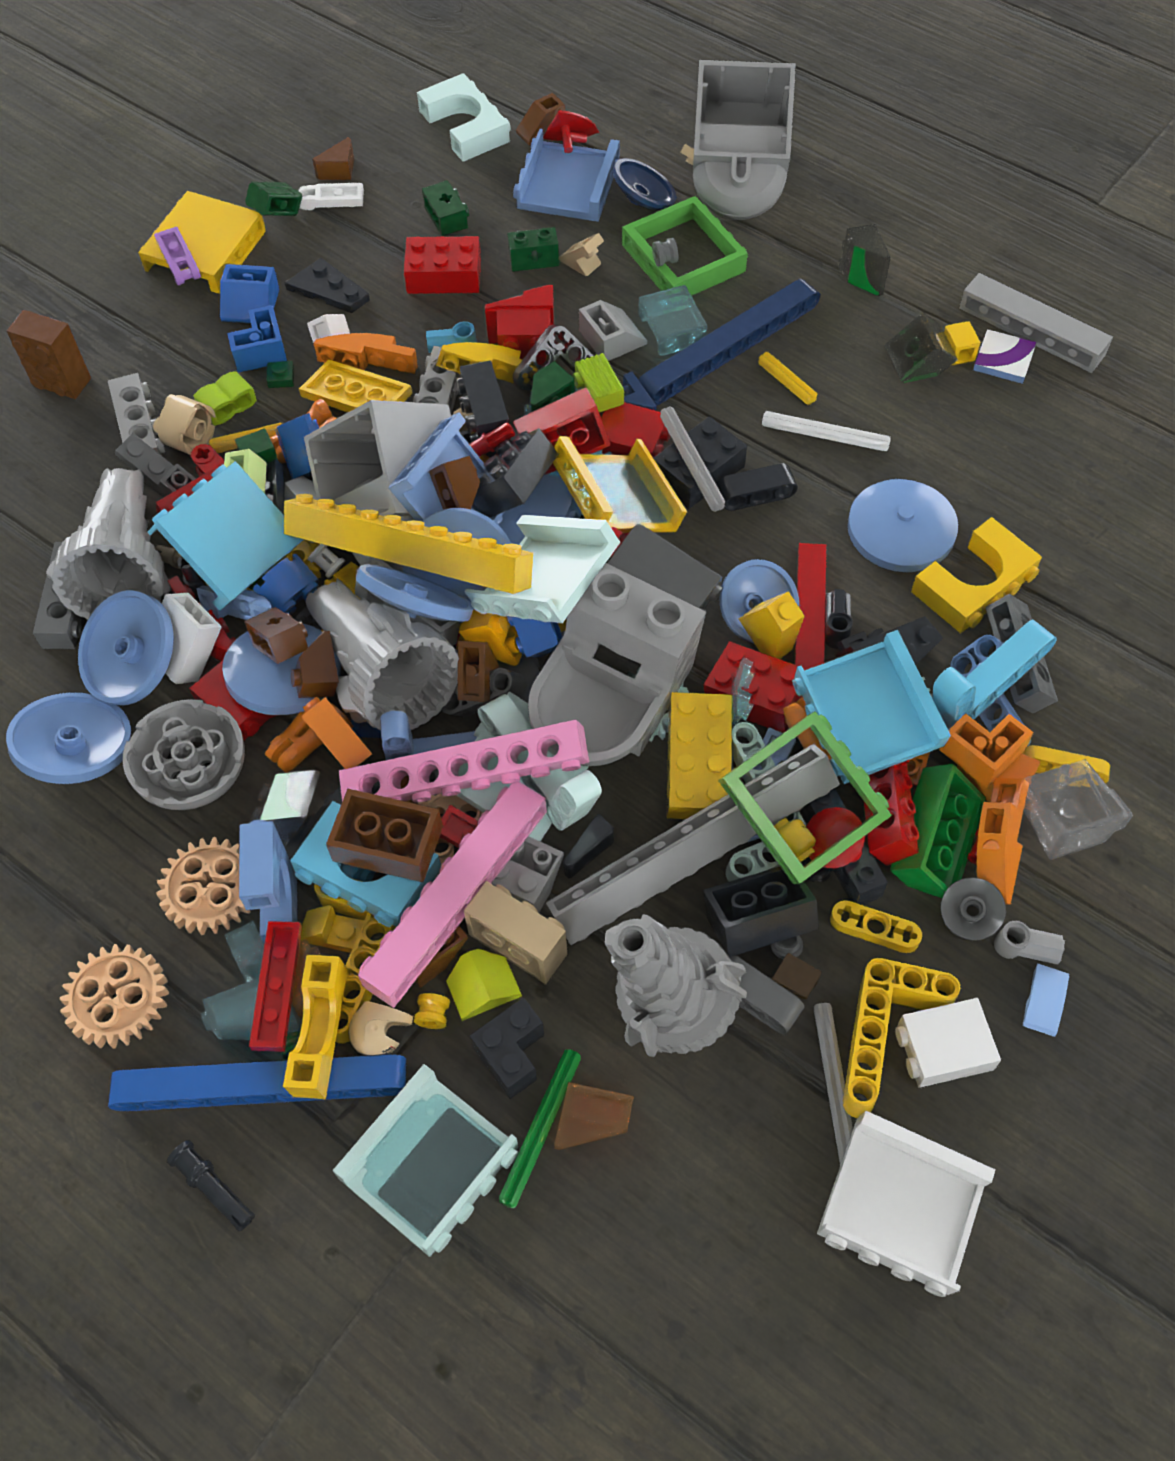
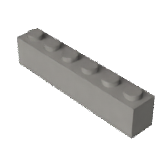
M978 273L965 288L959 309L1010 334L1037 342V347L1090 373L1095 370L1106 356L1113 339L1112 336L981 273Z

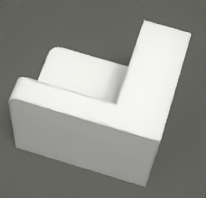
M326 314L307 323L313 343L316 339L327 336L350 334L344 314Z

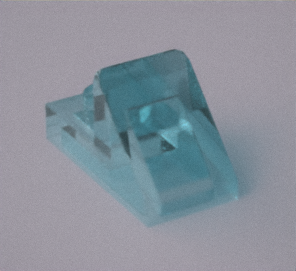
M251 921L224 936L247 985L253 991L258 988L265 944L254 921Z

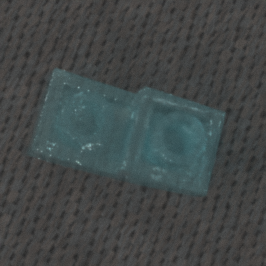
M742 658L730 693L732 695V725L734 726L739 723L740 719L746 721L753 707L752 704L748 703L752 694L741 689L742 687L748 689L755 673L750 671L754 662Z

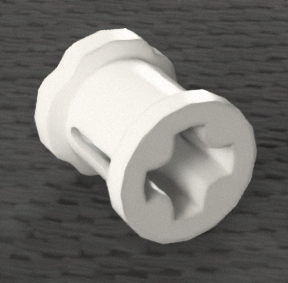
M320 544L308 558V561L311 563L315 562L326 572L325 576L328 579L345 562L343 558H338L324 544Z

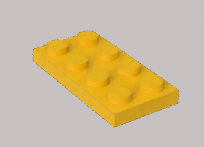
M328 359L299 388V392L303 398L312 401L323 399L330 407L350 412L370 400L405 402L411 396L412 388L409 384Z

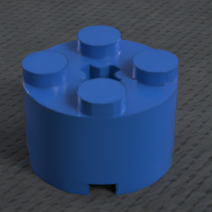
M297 554L292 555L293 561L285 558L262 577L265 583L261 587L256 583L253 588L255 593L264 596L270 602L271 608L277 607L290 615L296 611L295 605L302 599L306 601L309 592L314 593L319 586V579Z

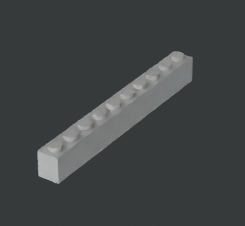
M812 744L744 786L774 826L781 819L800 811L805 805L818 797L825 796L830 790L840 785L828 756L815 744ZM726 795L546 902L554 918L564 926L566 938L570 945L577 941L586 939L592 932L602 926L614 922L619 916L629 910L641 906L644 901L659 892L666 891L671 885L684 877L693 875L699 868L721 858L726 852L736 846L748 842L751 837L756 835V832L729 795Z

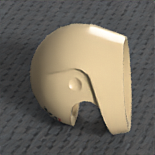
M365 1001L353 1015L349 1024L348 1034L353 1048L363 1056L388 1055L398 1047L399 1043L386 1036L387 1030L391 1026L412 1025L413 1016L385 1005Z

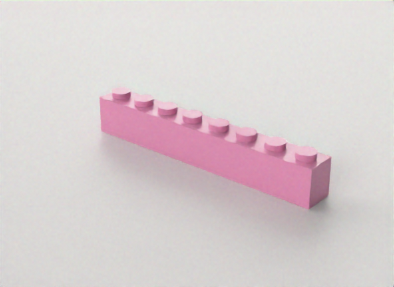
M521 782L512 783L509 788L504 787L496 800L497 803L491 810H486L481 815L478 826L472 834L468 833L460 842L459 850L452 858L448 857L440 868V874L433 882L429 881L423 887L420 899L416 904L409 906L403 912L399 925L394 931H389L383 937L380 948L373 957L369 956L362 963L358 977L365 989L394 1008L465 918L464 909L486 881L489 883L493 882L547 813L545 797Z

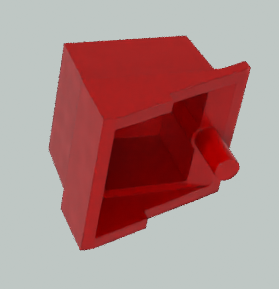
M553 285L526 290L523 295L486 304L485 315L489 344L498 343L499 346L521 351L519 359L523 360L545 329L550 325H555ZM543 350L539 351L536 355V361L541 365L546 360V353Z

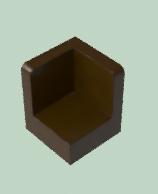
M787 953L772 980L797 996L807 999L812 989L817 986L822 971Z

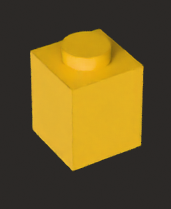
M970 321L945 326L941 345L951 365L975 361L981 343Z

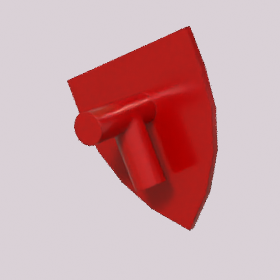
M559 110L544 133L543 139L563 141L564 152L571 153L573 151L572 142L586 143L587 137L599 133V130L589 118L581 114Z

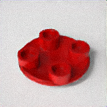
M840 807L827 808L814 815L806 826L816 840L815 845L812 847L815 852L809 856L810 859H815L862 824L860 819L850 810ZM865 836L823 867L840 868L851 862H856L862 855Z

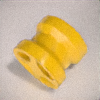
M420 994L417 1000L419 1012L414 1016V1023L428 1029L445 1028L447 1019L444 1015L445 1011L449 1008L450 1000L438 994Z

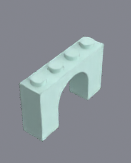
M464 73L417 92L419 112L429 123L458 113L470 114L476 117L472 121L450 130L452 150L462 161L510 142L509 131L511 127L509 121L498 112L497 107L487 100L486 95L481 93L472 80L470 81Z

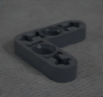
M550 325L515 369L512 378L513 383L519 389L532 390L534 374L541 368L556 361L558 357L575 373L576 361L585 360L593 355L565 327ZM554 332L559 333V334H558V338H559L562 342H566L564 345H563L562 343H560V342L554 341V340H555V336L553 335ZM572 347L578 349V357L574 361H571L568 355ZM543 350L546 353V360L543 364L539 365L536 361V355L539 351ZM524 373L528 374V383L524 382V378L522 377Z

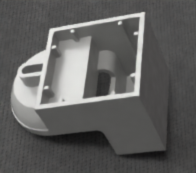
M699 60L693 182L700 200L713 213L732 220L751 219L769 210L781 196L785 187L790 162L796 63Z
M370 400L304 436L317 500L331 499L335 501L336 505L351 504L356 506V510H376L381 516L397 515L401 517L402 521H413L414 518L388 487L438 424L451 416L449 405ZM352 552L360 565H364L374 559V557ZM382 560L393 569L403 572V565Z
M605 563L567 616L566 631L563 638L532 685L528 701V717L531 728L577 720L584 726L589 763L580 764L581 766L605 765L623 758L630 752L640 756L669 707L671 692H678L693 667L706 612ZM599 644L621 656L640 663L641 666L635 679L593 659ZM554 744L550 746L548 751L556 755L559 745Z

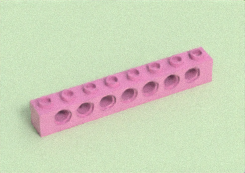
M577 720L339 770L341 795L343 801L347 788L372 794L373 785L376 782H380V788L374 795L401 801L413 799V802H425L431 800V796L442 793V796H454L461 793L460 789L472 787V790H483L489 788L490 783L499 781L503 784L516 783L520 781V777L532 775L534 778L550 775L551 770L561 768L562 771L578 770L581 768L580 764L589 763L584 726ZM558 744V753L553 757H547L549 747ZM528 750L527 760L524 763L518 764V755L522 751ZM498 757L497 766L492 770H488L490 759ZM464 763H468V771L466 772V774L463 776H459L458 771L460 766ZM438 769V778L430 783L429 776L431 772ZM409 775L408 785L401 789V780Z

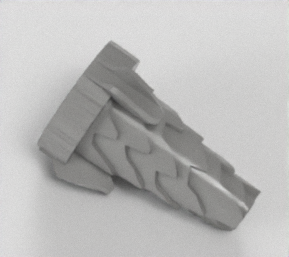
M107 468L103 471L92 506H88L86 509L83 526L79 525L78 530L62 542V545L57 550L55 560L47 569V577L53 581L52 588L63 605L69 610L74 611L76 615L85 617L87 620L105 599L115 593L126 590L139 591L161 602V596H165V594L170 592L168 578L164 572V562L161 560L160 553L155 550V546L150 543L151 535L147 531L148 520L144 518L147 496L143 495L144 475L139 469L133 471L123 468L113 470Z
M338 578L336 582L319 587L314 593L309 592L306 598L307 608L324 631H330L333 650L348 674L347 676L338 677L339 683L336 692L342 709L345 713L349 712L355 722L362 723L367 721L373 728L381 730L380 717L382 714L389 711H402L408 716L410 729L413 730L419 727V725L430 721L433 716H436L441 711L443 706H446L458 684L459 656L455 652L454 647L434 628L420 622L411 623L409 614L399 608L379 605L376 602L370 604L364 597L359 599Z
M645 914L642 915L641 919L627 920L611 927L605 933V946L612 955L611 962L613 966L618 970V983L616 985L618 1009L622 1012V1018L627 1023L625 1041L631 1047L638 1042H642L646 1054L650 1057H655L657 1051L660 1053L663 1051L686 1054L689 1051L696 1052L702 1050L705 1046L712 1045L718 1037H722L726 1033L727 1027L735 1019V1012L738 1010L742 998H746L747 995L746 990L739 987L741 976L746 973L744 965L732 962L714 939H709L706 934L700 931L695 932L691 928L679 929L678 927H670L667 929Z

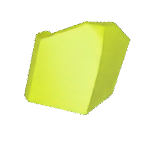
M481 949L472 950L460 956L446 980L462 1021L522 997L506 957Z

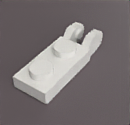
M362 183L316 184L302 186L299 189L303 196L300 209L313 210L315 207L363 206L364 188Z

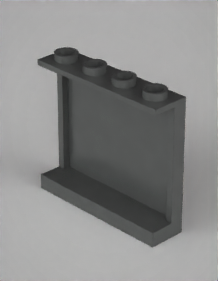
M639 522L636 523L607 563L706 613L707 610L705 608L709 602H715L723 589L721 587L722 576Z

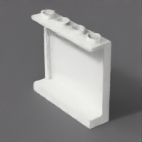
M865 1111L856 1120L817 1234L825 1237V1243L833 1248L853 1250L859 1253L858 1258L863 1262L878 1266L879 1263L892 1269L891 1274L905 1281L915 1279L925 1284L924 1289L940 1297H945L946 1294L950 1295L960 1290L961 1286L956 1284V1279L983 1189L992 1183L995 1169Z

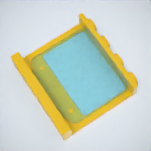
M559 436L554 447L558 452V456L553 461V464L585 519L606 520L611 528L614 526L621 532H630L637 522L653 532L677 531L687 511L641 439H636L628 456L579 454L569 437Z

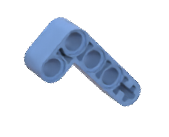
M984 635L956 654L951 661L950 667H953L966 678L988 658V651L992 646L996 645L997 650L1004 642L992 635ZM972 662L971 670L965 674V667ZM1004 693L979 715L989 732L1008 714L1023 724ZM1001 708V716L994 720L995 711Z

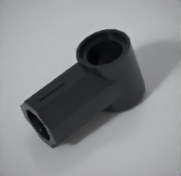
M834 589L832 592L826 593L825 643L834 649H839L836 643L850 637L853 624L850 594L840 589Z

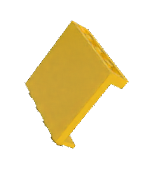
M187 191L138 253L144 270L147 272L154 264L169 268L154 234L177 226L199 269L201 278L208 280L212 292L220 294V281L225 265H241L264 235L266 229L262 215L255 210Z

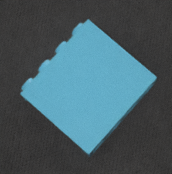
M236 461L227 468L224 464L218 467L211 474L213 478L209 482L203 479L191 489L194 493L189 497L185 493L172 503L174 508L169 512L166 509L160 511L152 518L155 524L148 531L152 535L158 530L218 595L212 603L219 611L304 540L284 534V515Z
M898 630L887 633L884 641L819 666L805 671L802 665L797 667L792 682L797 695H802L804 698L806 715L816 711L818 715L822 714L832 726L830 732L837 741L841 740L846 744L851 752L850 759L856 767H862L868 775L944 747L951 736ZM819 740V743H820L821 747H822L823 749H825V747L822 745V743H821L820 740ZM833 758L830 759L836 776H840L844 784L849 783L850 781Z

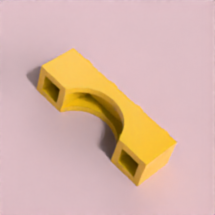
M307 955L301 984L303 993L302 1027L296 1047L293 1051L289 1052L283 1087L293 1097L326 1099L348 971L338 956Z

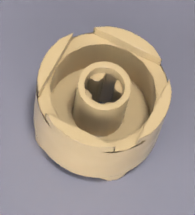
M171 394L166 398L165 406L161 411L160 417L155 420L153 429L154 432L158 433L159 439L164 445L191 455L192 449L200 444L209 445V440L212 439L215 426L211 425V417L215 418V413L212 407L182 395L175 396Z

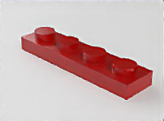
M268 921L249 1043L252 1051L285 1052L302 933L300 922Z

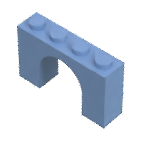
M254 820L250 824H240L239 898L246 910L260 909V936L265 943L268 921L297 922V877L273 821Z

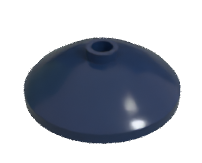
M622 158L615 163L613 167L615 181L624 195L633 204L654 210H663L674 205L677 199L676 192L670 182L657 170L643 162L630 158Z

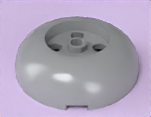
M180 700L158 707L138 722L135 726L137 730L132 735L130 741H126L124 746L123 768L133 789L151 804L170 810H191L217 800L230 789L238 778L245 757L244 739L236 720L222 707L204 704L202 700ZM193 742L203 743V745L195 748ZM171 753L173 758L166 759L168 755ZM205 763H211V764H210L209 766H207V767L202 766V765L205 764Z

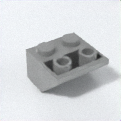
M602 300L579 309L580 333L598 355L603 353L608 361L647 344L646 338L622 309Z
M528 836L491 884L494 886L497 884L502 885L510 891L513 898L519 902H529L539 913L551 893L564 852Z

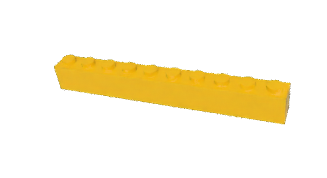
M297 494L295 499L284 501L285 535L511 594L531 588L533 552L521 550L522 546L496 544L497 540L492 538L476 539L472 538V534L468 532L451 533L448 532V528L442 526L426 527L422 521L413 520L406 522L402 521L401 517L397 515L381 516L376 510H356L355 505H336L335 501L331 499L315 500L313 495Z

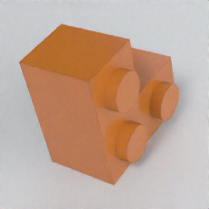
M965 713L948 730L951 736L946 745L939 750L988 788L995 781V778H998L1025 751L1034 732L1010 714L989 732Z

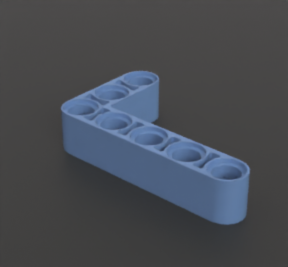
M389 711L380 717L382 747L386 760L474 742L477 738L474 736L475 731L413 739L406 713L402 711Z

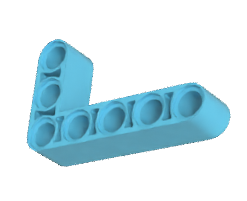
M1030 620L966 678L953 667L944 670L933 685L932 699L947 729H950L965 713L974 720L1041 660L1055 645L1057 638L1035 620Z

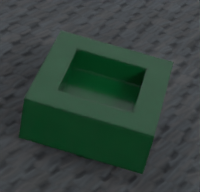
M293 361L267 362L268 388L294 387Z

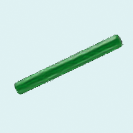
M566 1049L563 1052L499 1196V1202L504 1206L515 1208L518 1204L580 1063L581 1055L576 1051Z

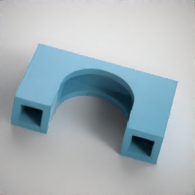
M332 801L290 860L296 872L295 876L305 884L311 885L312 882L321 887L325 894L334 899H337L339 896L347 900L349 906L360 913L367 911L375 915V919L386 927L394 925L397 927L403 912L409 906L416 904L420 899L423 887L429 881L433 882L440 872L441 863L439 855L433 854L424 883L389 874L370 882H361L349 878L341 871L342 863L332 861L326 846L341 806Z

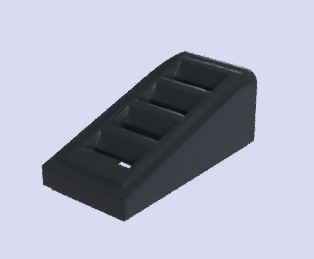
M600 814L594 817L564 860V874L568 879L572 878L614 843V828Z

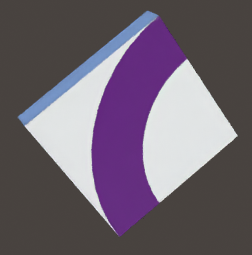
M987 329L973 370L1023 384L1037 342Z

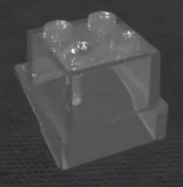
M1086 759L1068 765L1064 764L1059 768L1024 778L1029 782L1024 812L1050 860L1106 843L1115 831L1124 829L1133 816L1130 809L1114 789H1109Z

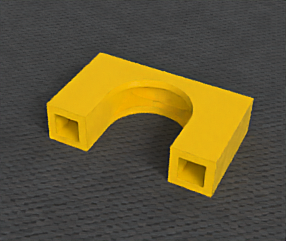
M992 517L973 531L968 549L993 569L997 577L996 581L983 586L969 585L955 578L939 563L934 561L916 575L911 591L960 634L968 627L974 628L979 624L983 615L987 613L985 607L1008 594L1014 596L1020 589L1021 584L1025 581L1031 582L1040 571L1038 566L1042 556Z

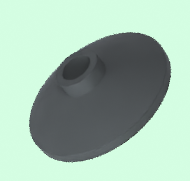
M965 878L953 883L944 893L941 901V915L947 928L956 936L966 940L977 941L989 938L1000 929L1005 919L1006 905L1000 891L990 882L979 878ZM974 906L978 909L979 914L974 917L967 914V908Z

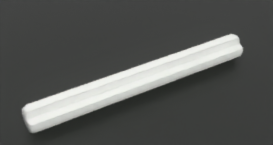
M769 411L764 413L762 419L764 427L880 451H887L890 444V437L887 435Z

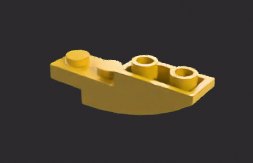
M465 342L442 345L436 366L460 374V366L491 360L496 378L513 383V373L522 361L519 359L521 351L487 343ZM524 373L522 377L524 378V382L528 383L529 379L527 378L528 374Z

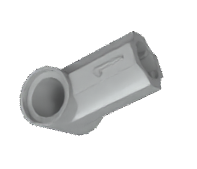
M1020 921L1008 922L994 940L995 950L1004 958L1013 959L1021 956L1057 965L1061 961L1065 944L1062 935L1030 929ZM1007 935L1014 937L1018 944L1009 941Z

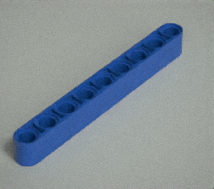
M401 1055L333 1058L326 1099L293 1097L283 1087L287 1061L119 1070L111 1075L108 1107L115 1111H142L396 1096L406 1085V1058Z

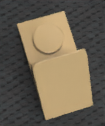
M597 233L571 246L559 257V260L582 275L588 276L601 265V261L596 253L599 251L597 247L604 240Z

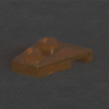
M568 1082L554 1148L561 1150L627 1133L634 1096Z

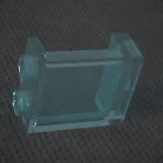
M686 285L639 297V317L642 322L648 321L658 341V353L660 356L681 351L707 335V324Z

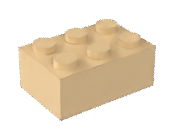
M486 881L464 909L468 933L471 937L499 955L506 957L507 960L544 984H547L567 956L566 930H564V926L552 917L546 919L540 915L538 910L529 902H519L502 885L497 884L494 886Z

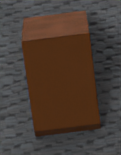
M349 137L312 159L317 179L351 180L354 153Z

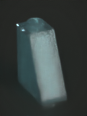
M259 978L203 999L205 1012L201 1013V1018L206 1030H212L218 1039L250 1040ZM292 1006L287 1034L300 1031Z

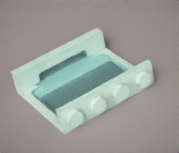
M423 1064L338 1163L333 1172L341 1182L430 1257L434 1251L439 1253L445 1248L452 1237L449 1233L458 1222L463 1224L474 1210L472 1204L479 1195L485 1196L490 1192L497 1180L494 1177L502 1167L507 1169L514 1162L518 1155L516 1150L518 1142L516 1137L512 1134L507 1137L436 1079L434 1071Z

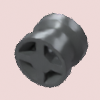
M673 237L666 239L662 243L660 241L652 243L653 258L658 267L663 266L665 262H678V248Z

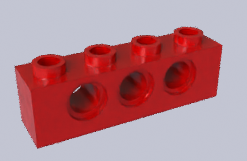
M909 760L868 775L870 778L869 785L875 793L879 792L885 797L889 804L887 809L892 815L867 833L869 853L886 866L919 853L917 843L919 832L914 820L916 808L911 797L913 784L908 774L907 766ZM864 802L865 817L867 820L874 814Z

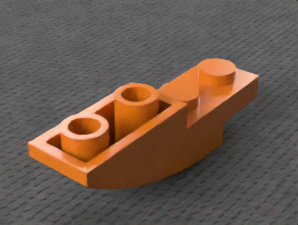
M351 333L327 336L314 341L317 360L325 363L329 359L364 371L368 364L415 374L418 368L416 350L396 345L394 336Z
M995 778L991 801L983 802L979 824L977 878L993 884L1000 891L1007 905L1011 904L1023 845L1017 842L1029 787V782L1024 778Z

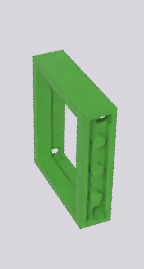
M696 196L622 227V246L672 304L746 272L748 258L746 249L734 239L732 233L728 232L721 225L719 219L715 218L707 206L702 204ZM693 219L726 257L677 278L666 264L659 267L656 265L652 247L645 239Z
M816 711L807 715L718 780L793 884L802 883L892 816L887 809L889 804L885 797L879 792H874L868 783L870 778L866 771L860 766H855L850 759L851 752L843 741L836 740L830 732L832 726L822 714L818 715ZM810 727L874 815L803 867L739 778Z

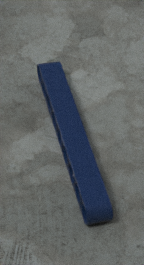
M798 279L647 371L639 378V382L653 402L659 405L811 311L818 304L821 294L805 280Z

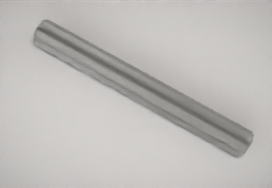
M670 406L663 408L660 412V418L710 509L714 512L722 510L725 507V500L674 408Z
M819 1003L814 1005V1015L841 1165L851 1138L853 1126L851 1116L843 1107L845 1081L832 1007L830 1003Z

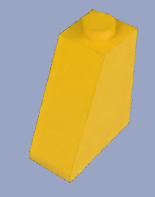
M788 591L759 603L738 619L761 653L781 659L793 649L804 614Z

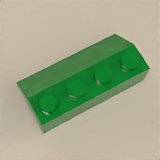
M954 764L923 768L912 800L916 808L914 820L919 832V839L917 840L919 853L892 863L890 871L907 887L939 898H943L944 893L953 883L962 879L981 816L983 802L986 799Z

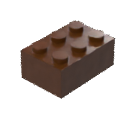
M23 310L6 330L12 346L15 348L21 364L29 377L30 383L34 387L55 392L59 396L76 399L91 380L90 373L68 323Z
M347 788L326 846L334 862L424 883L443 824L439 809Z

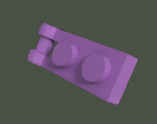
M177 226L154 234L177 285L184 284L185 280L191 278L194 280L201 278L199 269Z

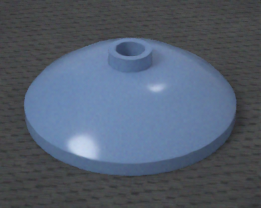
M757 559L741 563L728 573L721 586L723 589L719 597L720 609L726 624L738 637L750 643L754 642L738 619L751 610L749 601H752L755 607L759 603L789 591L799 606V595L793 580L784 569L770 561Z

